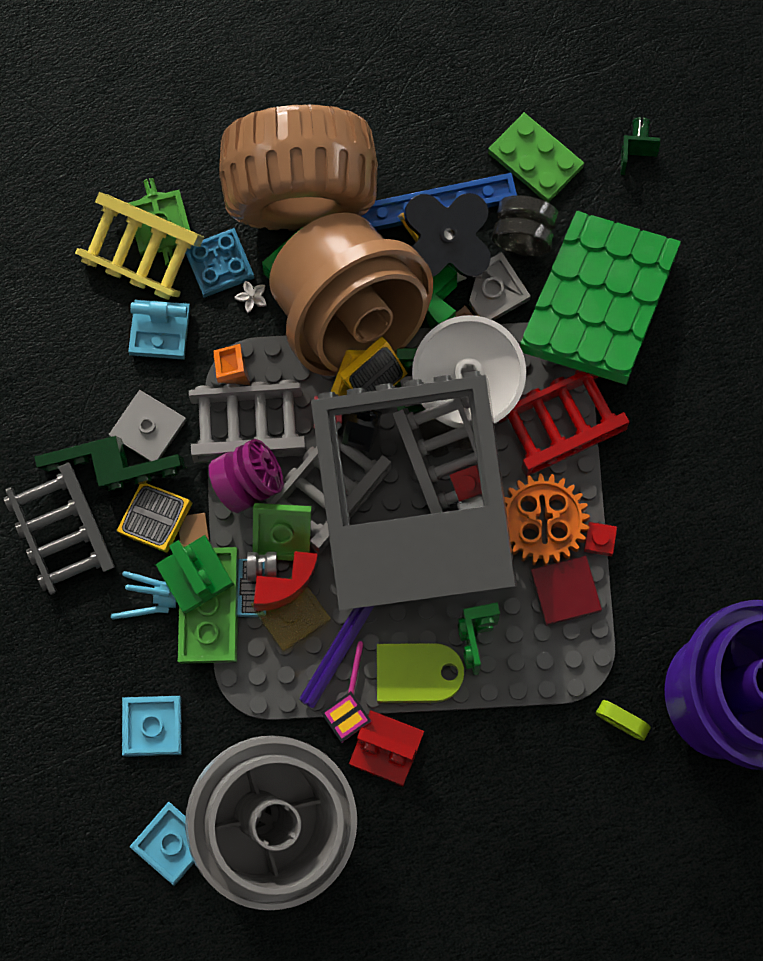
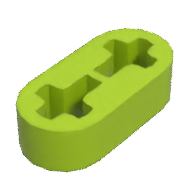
M602 700L596 711V715L642 741L645 740L651 729V726L645 721L606 700Z

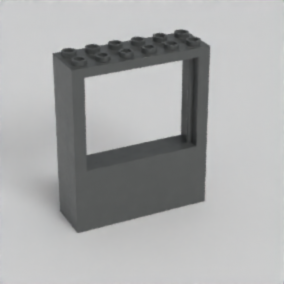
M480 371L462 373L463 378L452 379L451 375L437 376L433 378V383L426 384L421 379L405 381V387L395 388L393 384H382L375 386L376 391L367 392L364 388H354L346 390L347 395L338 396L335 392L318 394V399L311 400L339 610L517 586L489 382L487 376L481 375ZM469 397L484 507L350 525L335 416Z

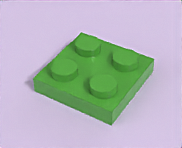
M254 503L253 552H257L259 555H265L267 552H277V560L294 561L295 551L310 553L312 506Z

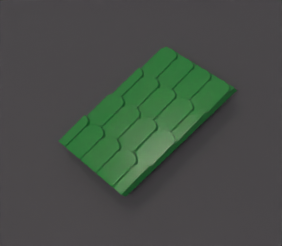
M576 211L520 343L522 352L627 385L681 241L672 238L667 239L665 236L644 230L640 231L638 228L614 223V221L593 215L589 216L586 213Z

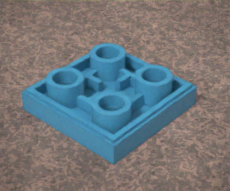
M235 228L204 239L200 247L192 245L190 249L187 248L186 256L204 298L254 279V274Z

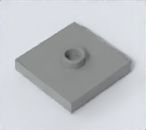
M139 390L109 433V437L117 436L121 438L124 447L150 462L162 458L187 420L184 416Z

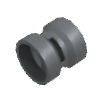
M248 552V581H256L257 576L277 578V552H267L265 555H259L257 552Z

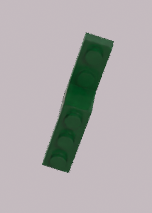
M117 436L35 456L37 468L46 470L47 473L60 471L59 466L68 462L73 463L74 466L90 463V458H92L98 486L104 489L108 488V492L124 489L125 483L135 481V485L151 482L152 476L162 474V478L172 477L179 474L178 470L185 468L184 459L178 454L128 467L122 439Z

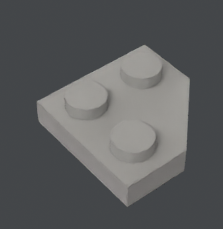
M501 252L492 257L487 270L475 278L469 305L476 316L494 321L528 302L531 296Z

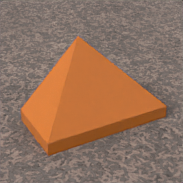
M240 344L214 350L218 383L251 385Z

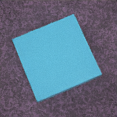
M181 696L122 698L123 757L181 755Z
M168 802L131 844L130 848L175 886L194 864L187 844L186 816Z

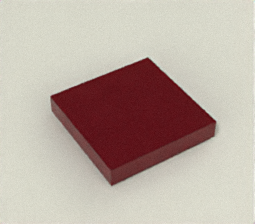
M587 556L531 569L532 579L546 626L602 611Z

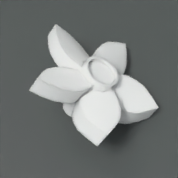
M245 281L243 286L245 292L239 293L234 297L238 301L245 302L247 313L254 308V304L259 307L267 306L265 299L261 296L264 293L265 285H257L253 289V286Z

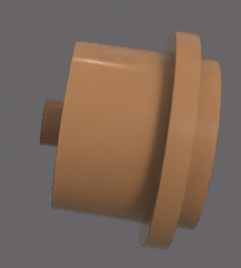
M353 213L327 215L300 229L278 253L269 279L271 293L288 317L286 336L291 350L307 369L325 376H337L346 350H367L381 337L389 343L394 353L397 354V349H403L418 332L424 321L433 294L431 270L418 252L404 242L383 239L365 218Z

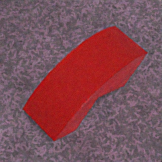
M295 551L292 579L257 576L254 611L277 609L299 597L308 587L314 576L318 554Z

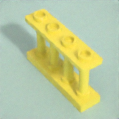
M99 192L95 202L103 206L101 211L104 213L89 250L77 248L75 254L82 256L81 262L92 267H97V264L107 267L105 272L117 278H121L123 274L131 278L129 283L145 289L146 285L156 289L154 294L167 300L171 296L179 297L181 292L171 288L187 248L190 249L192 245L200 247L204 236L108 194ZM118 213L128 216L126 220L128 224L113 261H109L98 256L114 216L117 217ZM142 224H146L152 227L150 232L153 234L136 273L123 267V263L138 227L141 228ZM167 234L177 238L175 241L177 246L163 280L159 283L148 278L147 275L162 239L166 238Z

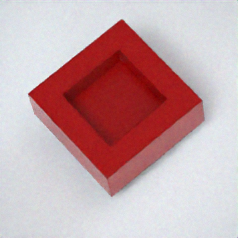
M478 464L449 475L459 502L482 494Z
M589 522L584 552L612 557L617 527Z

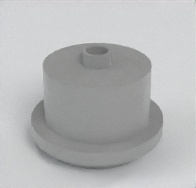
M283 736L250 738L221 752L207 765L198 777L190 794L186 809L185 829L187 844L192 859L202 876L226 898L240 905L259 910L291 908L303 904L322 893L334 882L345 867L356 838L357 811L355 800L342 771L327 755L317 748L299 740Z

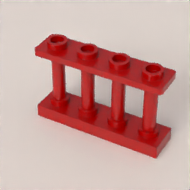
M576 370L575 375L567 379L559 377L543 390L536 388L528 392L524 399L517 402L509 414L498 421L502 423L509 419L526 452L525 459L522 462V469L526 477L627 430L629 420L623 412L617 416L615 413H611L594 379L599 376ZM583 384L602 418L600 420L601 423L593 427L586 424L569 392ZM557 396L560 397L577 430L575 432L576 435L568 439L561 436L544 404ZM532 408L535 409L551 440V447L542 451L540 448L537 449L519 416V414Z

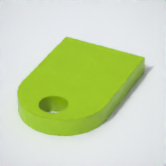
M436 643L377 644V703H438L450 699L459 691L464 678V667L459 655L450 647ZM451 665L457 669L458 675L454 680H446L442 677L441 670L445 666Z

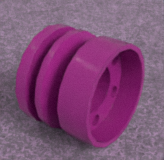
M258 439L250 440L244 445L236 447L234 452H227L217 457L209 465V476L216 495L224 506L235 513H240L254 506V503H258L259 500L263 501L270 498V496L280 493L284 486L281 467L270 448Z

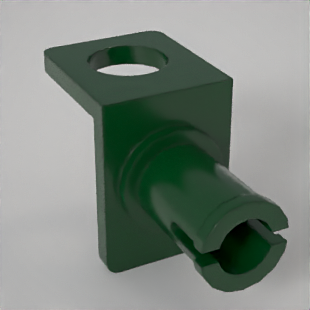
M641 117L635 118L632 121L633 136L624 135L621 150V176H625L628 155L658 156L661 139L649 137L650 121L647 118L643 117L642 127L640 126Z

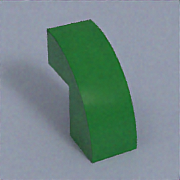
M448 265L433 277V294L425 315L431 329L448 319L456 317V310L443 301L457 287V272Z

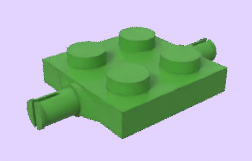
M149 178L151 188L149 187L148 180H144L143 184L147 195L140 200L129 202L128 204L190 230L180 191L157 192L153 178ZM142 224L141 228L138 227L135 234L141 256L144 255L153 234L150 232L152 227L146 224ZM167 234L166 238L162 239L157 251L163 253L166 266L170 263L168 256L172 258L173 249L177 246L175 243L177 238Z

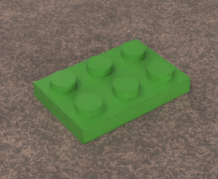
M525 112L488 148V154L547 204L584 167V162Z

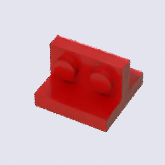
M370 710L368 716L372 722L363 728L361 727L349 766L403 787L424 731Z

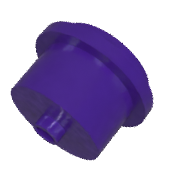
M763 600L739 602L709 616L697 628L690 641L674 656L665 680L667 711L675 729L683 740L703 755L715 759L728 760L739 766L755 770H763Z

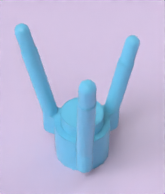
M124 571V577L155 586L150 588L126 585L125 589L154 594L153 603L159 604V606L115 613L111 615V619L128 618L158 612L169 613V608H176L177 601L166 582Z

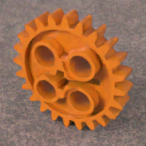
M539 474L538 481L536 482L529 475L526 485L518 480V490L511 487L508 489V494L511 498L505 497L511 545H514L513 555L521 551L523 553L521 561L524 562L530 556L532 557L533 565H536L538 559H542L544 566H547L549 558H553L555 563H559L561 554L567 560L570 559L569 549L578 552L579 546L576 541L584 543L586 537L580 532L584 533L589 530V526L583 522L589 521L590 515L582 513L588 507L587 503L579 504L583 494H572L575 487L574 484L565 488L564 478L557 484L554 483L553 474H551L548 481H544L543 475ZM540 496L545 498V519L548 520L546 525L547 544L542 543V521L539 520L541 513ZM553 500H559L564 505V508L556 511L550 507L549 503ZM529 501L535 505L536 509L532 512H526L521 508V504ZM556 527L562 528L566 536L556 538L552 535L551 530ZM525 529H533L538 537L529 540L523 536L522 532Z

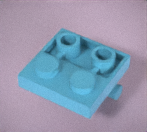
M135 300V302H132L131 313L133 318L128 350L129 355L185 359L190 304Z

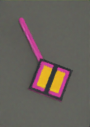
M359 641L357 644L348 693L321 712L341 743L358 732L361 727L363 728L372 722L354 696L363 648L362 641Z

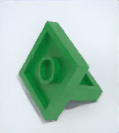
M203 535L187 546H184L179 540L169 545L173 554L156 564L184 614H187L234 585L206 535Z

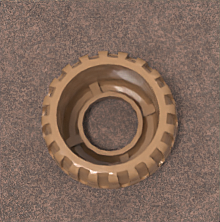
M321 105L273 107L252 112L245 117L239 118L224 130L221 140L219 167L224 203L228 214L242 224L260 229L266 227L268 230L279 231L280 229H288V231H298V229L321 217L335 213H353L363 216L373 207L376 201L378 162L372 131L367 121L352 111Z

